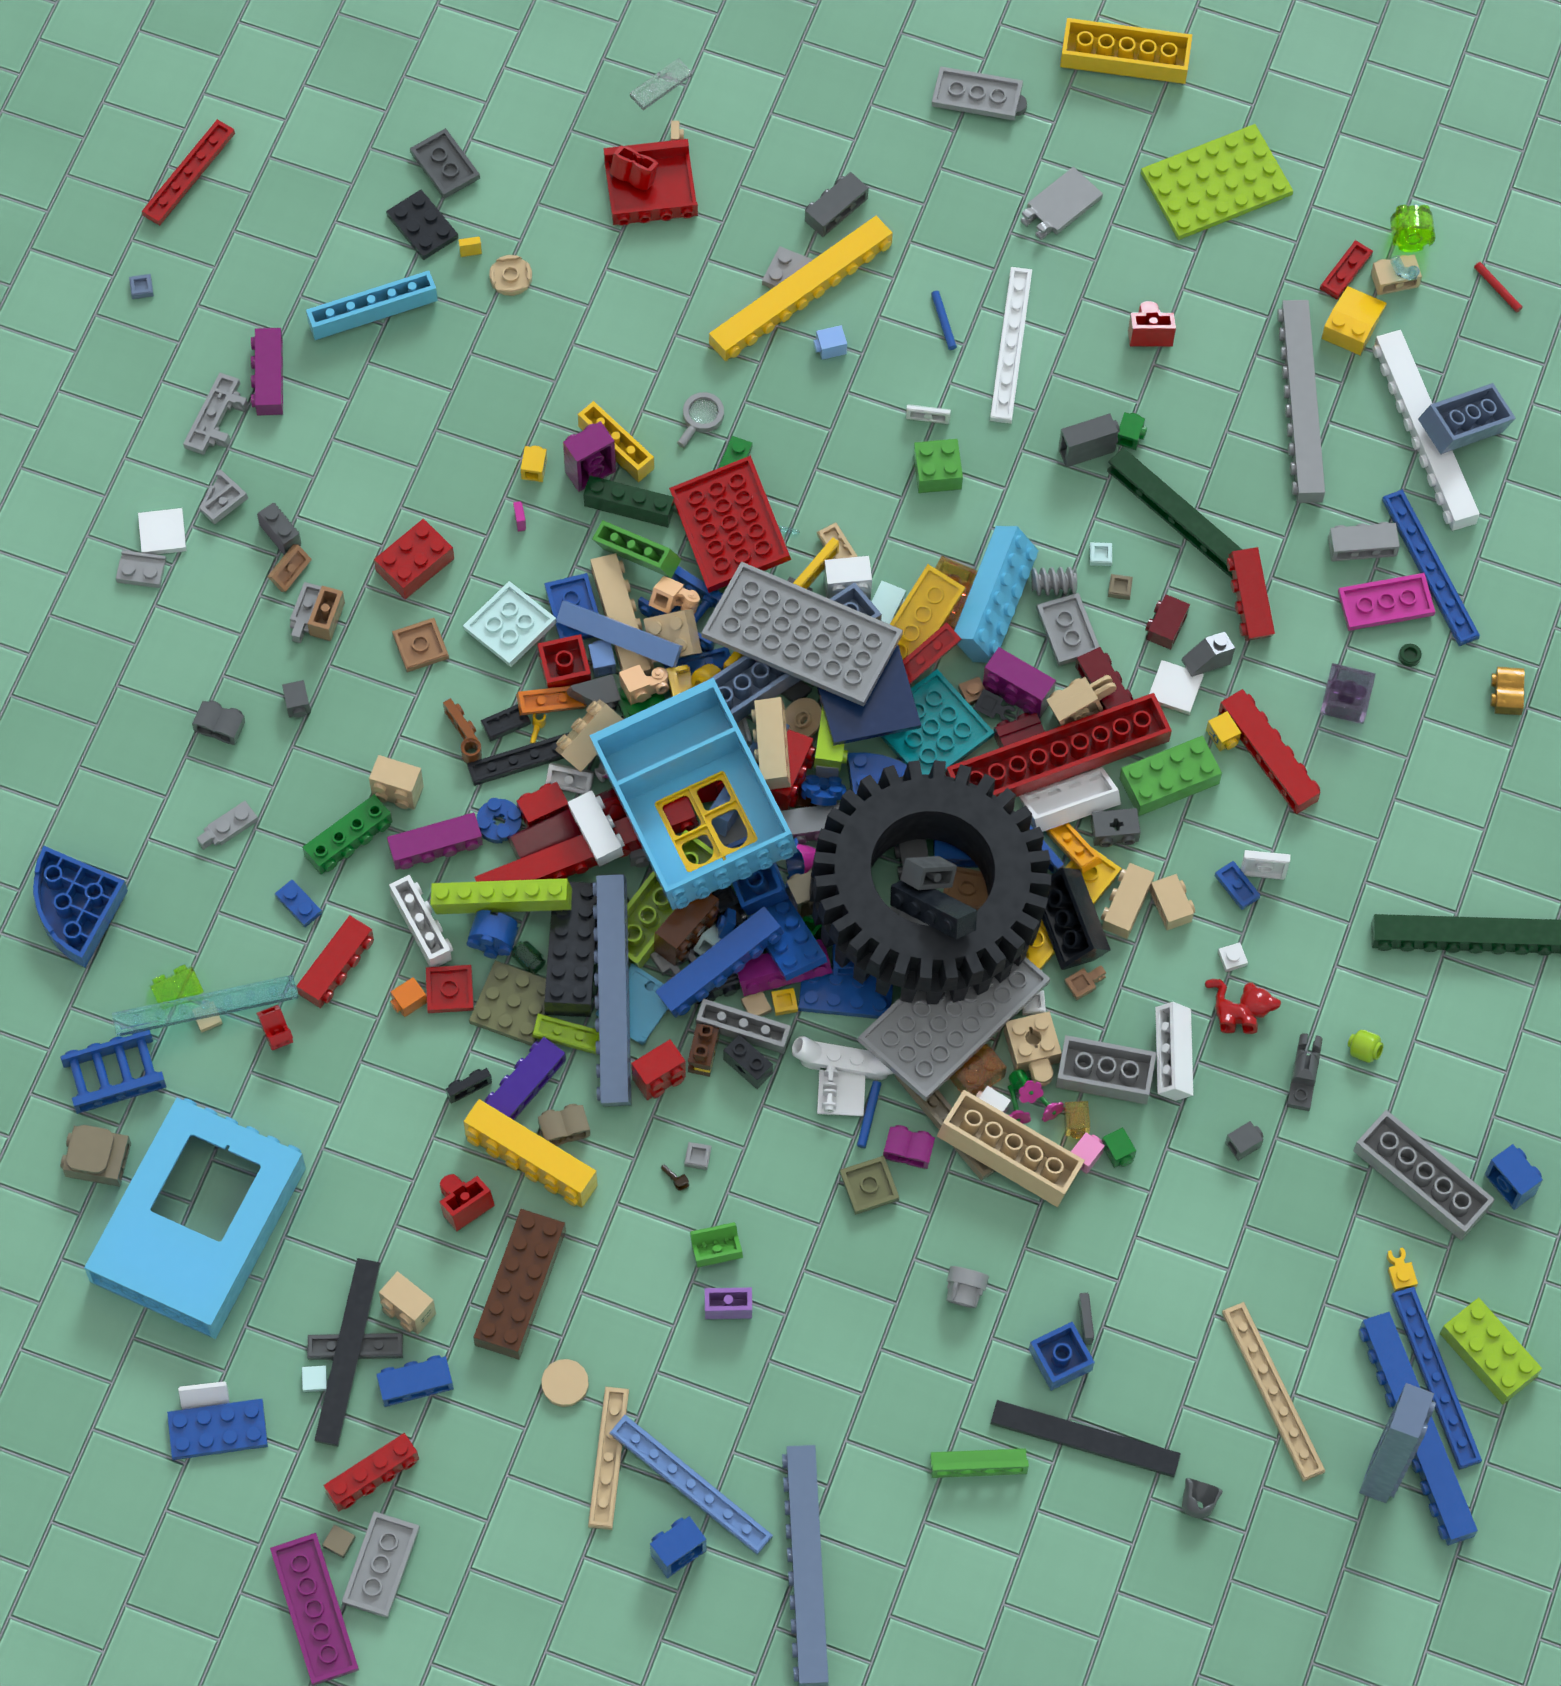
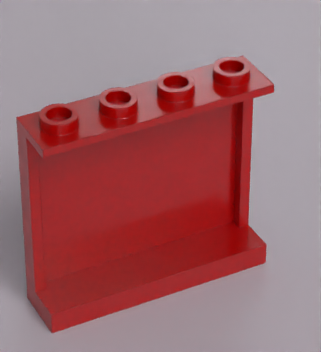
M688 139L627 145V147L634 149L639 154L651 157L658 162L654 183L647 191L639 190L628 181H621L612 176L610 169L613 155L620 146L603 148L613 225L624 226L629 223H648L655 220L668 221L673 218L698 216V203L695 196Z

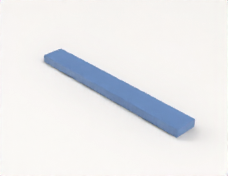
M624 1415L610 1431V1435L756 1555L760 1553L773 1537L770 1532L628 1416Z

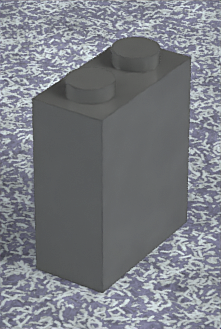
M1110 413L1061 429L1058 450L1066 468L1115 452L1120 428L1116 420L1113 421Z

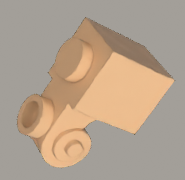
M663 576L653 588L649 606L667 614L675 606H681V611L693 609L694 613H696L700 597L696 591L683 588L684 584Z
M640 665L619 672L620 686L631 705L644 702L652 694H664L669 690L668 672L662 667L653 669L652 676H646Z

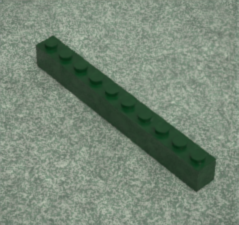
M1374 914L1371 922L1372 948H1378L1381 951L1401 949L1408 952L1414 949H1424L1425 952L1446 950L1449 953L1469 951L1474 954L1482 953L1483 951H1492L1494 954L1515 952L1518 955L1538 953L1542 956L1550 955L1551 953L1561 954V920Z

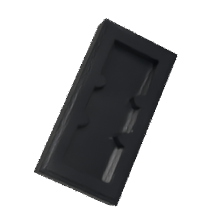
M518 704L481 720V725L490 742L531 724L528 715L520 716Z

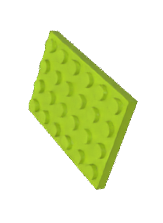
M1256 124L1141 168V175L1178 240L1293 195L1292 187Z

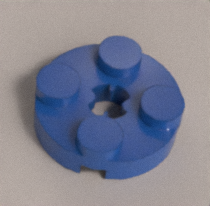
M816 775L806 776V781L801 785V797L806 799L807 796L811 798V803L822 806L836 805L837 800H840L846 792L842 779L836 776L823 778Z
M489 799L479 809L477 814V822L482 837L496 844L507 841V837L521 830L520 809L506 799ZM503 817V820L506 821L504 824L495 825L494 819Z

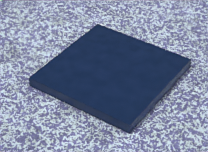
M899 645L896 646L864 706L817 687L833 746L921 728V722Z

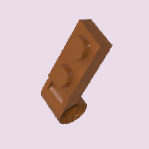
M451 698L443 702L444 712L463 738L461 743L463 761L467 764L482 759L481 743L475 736V726L470 720L466 721L463 717L465 715L464 711L458 703L454 704ZM469 749L477 750L475 753L472 754L466 752Z

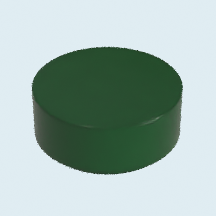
M1405 644L1401 647L1398 658L1404 666L1413 667L1420 662L1422 653L1417 645Z

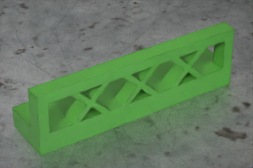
M1026 1448L931 1452L930 1454L932 1478L1027 1474L1029 1467Z

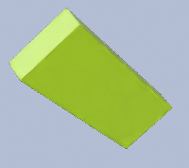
M539 1013L536 1017L532 1033L534 1038L542 1039L545 1037L552 1043L596 1054V1041H600L599 1032H596L594 1028Z

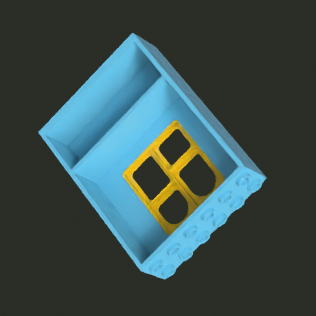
M714 678L589 735L596 754L672 910L684 908L696 899L706 898L711 892L717 889H725L732 882L746 879L752 873L760 869H767L781 859H789L794 853L798 852L793 835ZM721 780L730 795V800L714 809L705 810L697 795V791L715 781ZM687 796L697 813L701 825L677 836L663 811V807L672 801ZM731 810H736L739 813L748 833L745 843L737 848L724 846L712 825L714 818ZM706 835L713 846V855L706 863L694 864L686 858L682 846L691 840Z

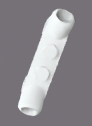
M805 1036L798 1037L792 1046V1055L798 1058L804 1067L820 1070L831 1065L835 1066L838 1071L866 1075L867 1079L883 1080L890 1074H894L868 1050L816 1042Z

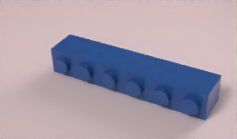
M762 907L655 992L675 1018L679 1015L682 1016L691 1009L690 1006L705 999L713 988L722 986L731 974L740 972L749 960L758 958L763 953V949L770 944H776L784 932L769 911Z

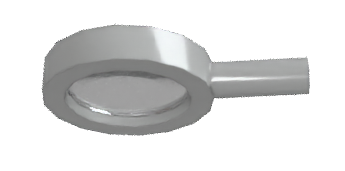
M703 392L694 394L686 400L683 407V419L688 428L677 444L684 448L695 431L700 433L710 432L721 425L724 419V406L718 397Z

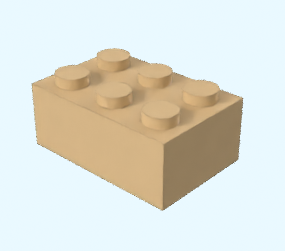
M600 699L597 702L593 701L586 709L588 713L582 719L579 717L572 724V731L567 736L564 734L556 743L557 748L555 750L580 772L597 755L589 735L624 720Z

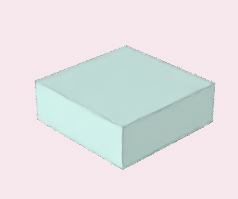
M1090 542V566H1112V543Z
M326 1366L302 1367L303 1392L326 1391Z

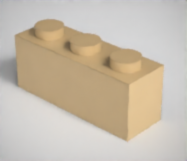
M1129 863L1127 870L1122 869L1118 881L1121 882L1119 888L1113 889L1109 898L1112 901L1110 908L1105 907L1100 919L1104 921L1102 927L1104 930L1128 939L1150 890L1151 882L1154 880V872Z

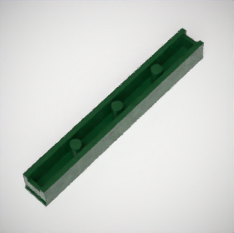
M1122 447L1109 460L1108 463L1111 466L1107 469V472L1233 579L1232 571H1228L1226 559L1229 558V554L1232 551L1243 549Z

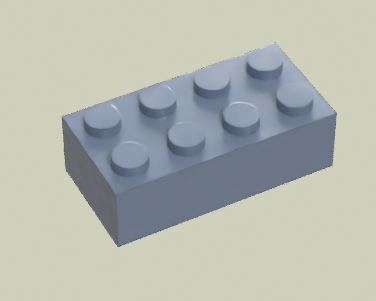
M1493 383L1431 404L1418 418L1440 454L1503 433L1516 419Z

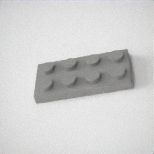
M940 67L932 98V107L1015 121L1023 81Z
M375 1511L373 1512L344 1593L342 1604L385 1618L389 1617L420 1529L419 1525Z

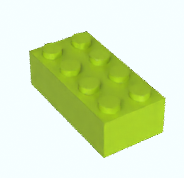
M1479 1297L1448 1321L1440 1332V1335L1502 1405L1536 1379L1542 1370V1367Z

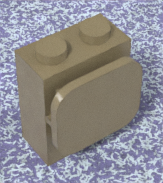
M88 1125L74 1126L72 1133H69L67 1136V1154L63 1155L60 1167L63 1169L65 1177L120 1187L131 1147L129 1136L111 1133L108 1129Z

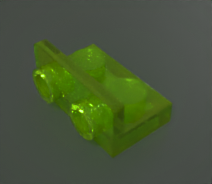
M184 964L173 969L174 974L165 977V974H162L152 979L153 983L149 987L161 1011L204 992L192 966L186 967Z

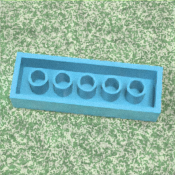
M1018 526L995 527L954 630L962 639L957 645L972 662L988 663L998 647L1001 648L1030 571L1037 558L1039 550Z

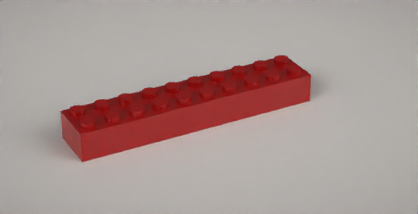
M1151 693L951 765L946 768V776L955 778L960 764L971 767L970 783L978 786L983 776L987 774L995 779L993 792L995 796L998 797L1008 787L1018 797L1170 741L1172 730L1155 694Z

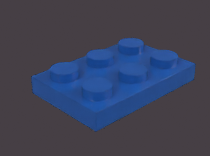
M587 573L544 583L552 615L556 619L562 601H568L599 613ZM557 622L555 624L559 639L580 634L582 640L594 637Z

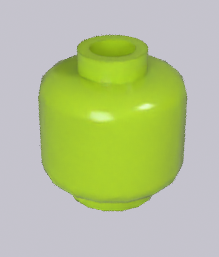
M1359 1030L1356 1034H1352L1348 1040L1351 1056L1366 1063L1378 1060L1383 1052L1384 1044L1381 1042L1380 1036L1367 1030Z

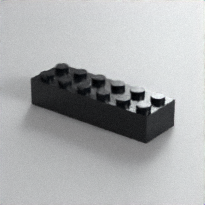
M569 882L572 887L571 910L551 911L544 1001L545 1015L591 1017L594 950L596 947L594 928L597 927V919H594L593 905H597V896H593V883Z

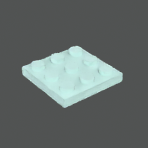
M509 581L463 625V628L507 665L512 667L557 622L552 614Z

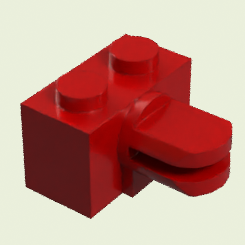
M1152 301L1141 303L1139 312L1131 313L1128 327L1130 346L1173 347L1176 331L1174 313H1161L1158 304Z
M449 1174L441 1179L440 1189L445 1198L439 1201L444 1218L456 1231H459L495 1206L491 1190L478 1176L467 1183L462 1182L455 1174Z

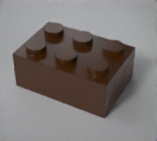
M710 893L706 898L696 899L684 908L675 909L655 932L654 951L674 966L679 961L684 962L690 954V949L694 944L698 943L701 935L708 928L716 924L720 911L719 899Z

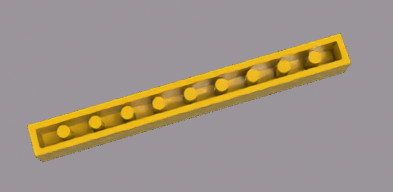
M877 215L711 331L709 333V344L724 361L731 357L735 358L742 349L755 344L763 334H769L780 322H786L797 310H803L814 298H820L828 288L837 286L845 276L854 274L862 264L872 261L876 254L889 249L892 244V231Z

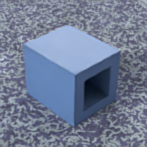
M598 640L589 644V657L594 678L616 674V663L611 643Z

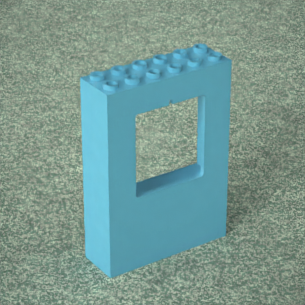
M177 1097L84 1267L89 1281L216 1339L306 1169L301 1150L293 1145H288L287 1147L280 1144V1141L273 1136H262L253 1127H242L238 1125L236 1120L230 1117L224 1119L210 1108L205 1107V1109H202L190 1099L184 1098L182 1100ZM191 1136H195L224 1150L228 1146V1152L261 1166L225 1236L220 1242L151 1211Z

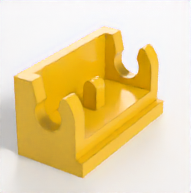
M688 665L666 669L671 697L693 687L690 667Z

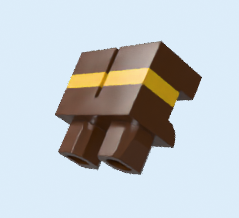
M696 1024L688 1058V1073L710 1077L719 1041V1028Z

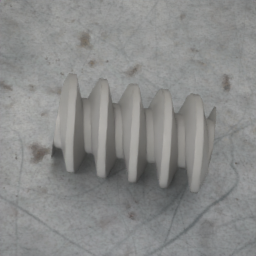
M1050 567L1048 574L1045 568H1041L1039 574L1035 568H1032V592L1036 590L1037 595L1040 596L1042 589H1044L1046 595L1049 596L1051 589L1054 590L1055 595H1058L1059 590L1062 589L1064 595H1067L1068 589L1071 588L1072 593L1076 594V568L1073 573L1072 568L1067 567L1064 573L1063 568L1059 567L1057 573H1055L1054 568Z

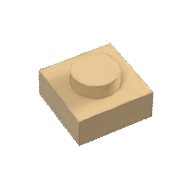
M671 121V140L684 139V129H680V121Z

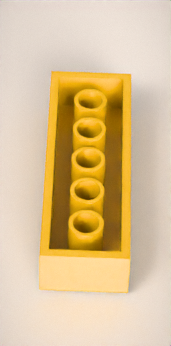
M1067 18L1060 67L1186 84L1192 34Z
M480 1099L463 1121L465 1135L469 1143L476 1147L480 1145L487 1149L486 1152L493 1158L497 1159L500 1157L505 1160L508 1167L513 1170L519 1169L525 1173L529 1180L533 1182L539 1181L544 1184L547 1191L552 1194L558 1193L562 1195L564 1200L572 1206L578 1205L583 1208L598 1186L595 1169Z

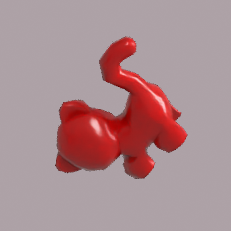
M1210 979L1205 982L1206 988H1218L1214 1009L1220 1021L1221 1032L1234 1033L1236 1024H1241L1243 1032L1246 1034L1257 1033L1258 1023L1256 1018H1264L1270 1011L1278 1009L1281 1005V1000L1273 997L1267 990L1258 988L1251 982L1244 986L1239 1004L1225 999L1227 986L1221 979Z

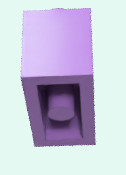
M752 1287L704 1288L705 1319H752Z

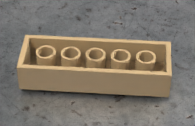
M963 1090L937 1134L938 1138L1056 1207L1061 1203L1085 1161L966 1090Z

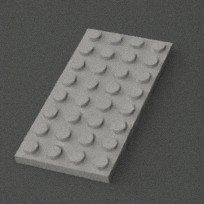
M741 562L701 635L707 640L864 706L901 639L903 630Z
M1025 957L1019 966L1013 963L1009 976L1001 983L993 977L988 991L977 995L973 986H970L963 1001L953 1003L950 991H944L939 1004L927 1005L926 991H917L912 1003L900 1001V997L858 1037L857 1041L926 1101L1050 983V978Z

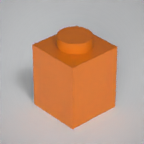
M414 977L390 992L392 998L390 1001L391 1006L397 1013L400 1011L404 1017L427 1003L426 994Z

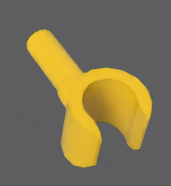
M533 714L532 724L534 727L530 739L531 744L536 742L540 728L546 725L545 714L541 720H537V714Z

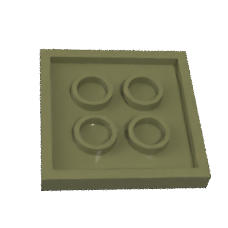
M495 960L469 1019V1023L532 1046L537 1038L532 1037L538 1013L545 1015L546 978Z

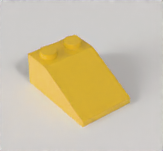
M1347 286L1324 326L1321 339L1361 356L1387 303Z

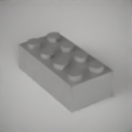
M1065 1035L1056 1088L1147 1104L1157 1052Z

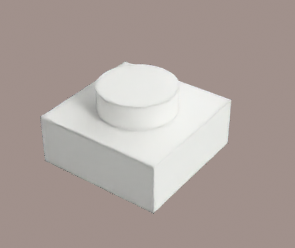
M1240 942L1218 949L1225 972L1247 966L1248 961Z

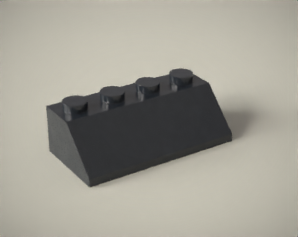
M1062 868L1051 875V886L1042 921L1061 970L1095 961L1111 949L1080 869Z

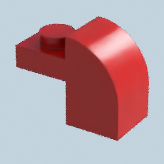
M278 1005L256 1013L272 1051L293 1043L292 1033Z

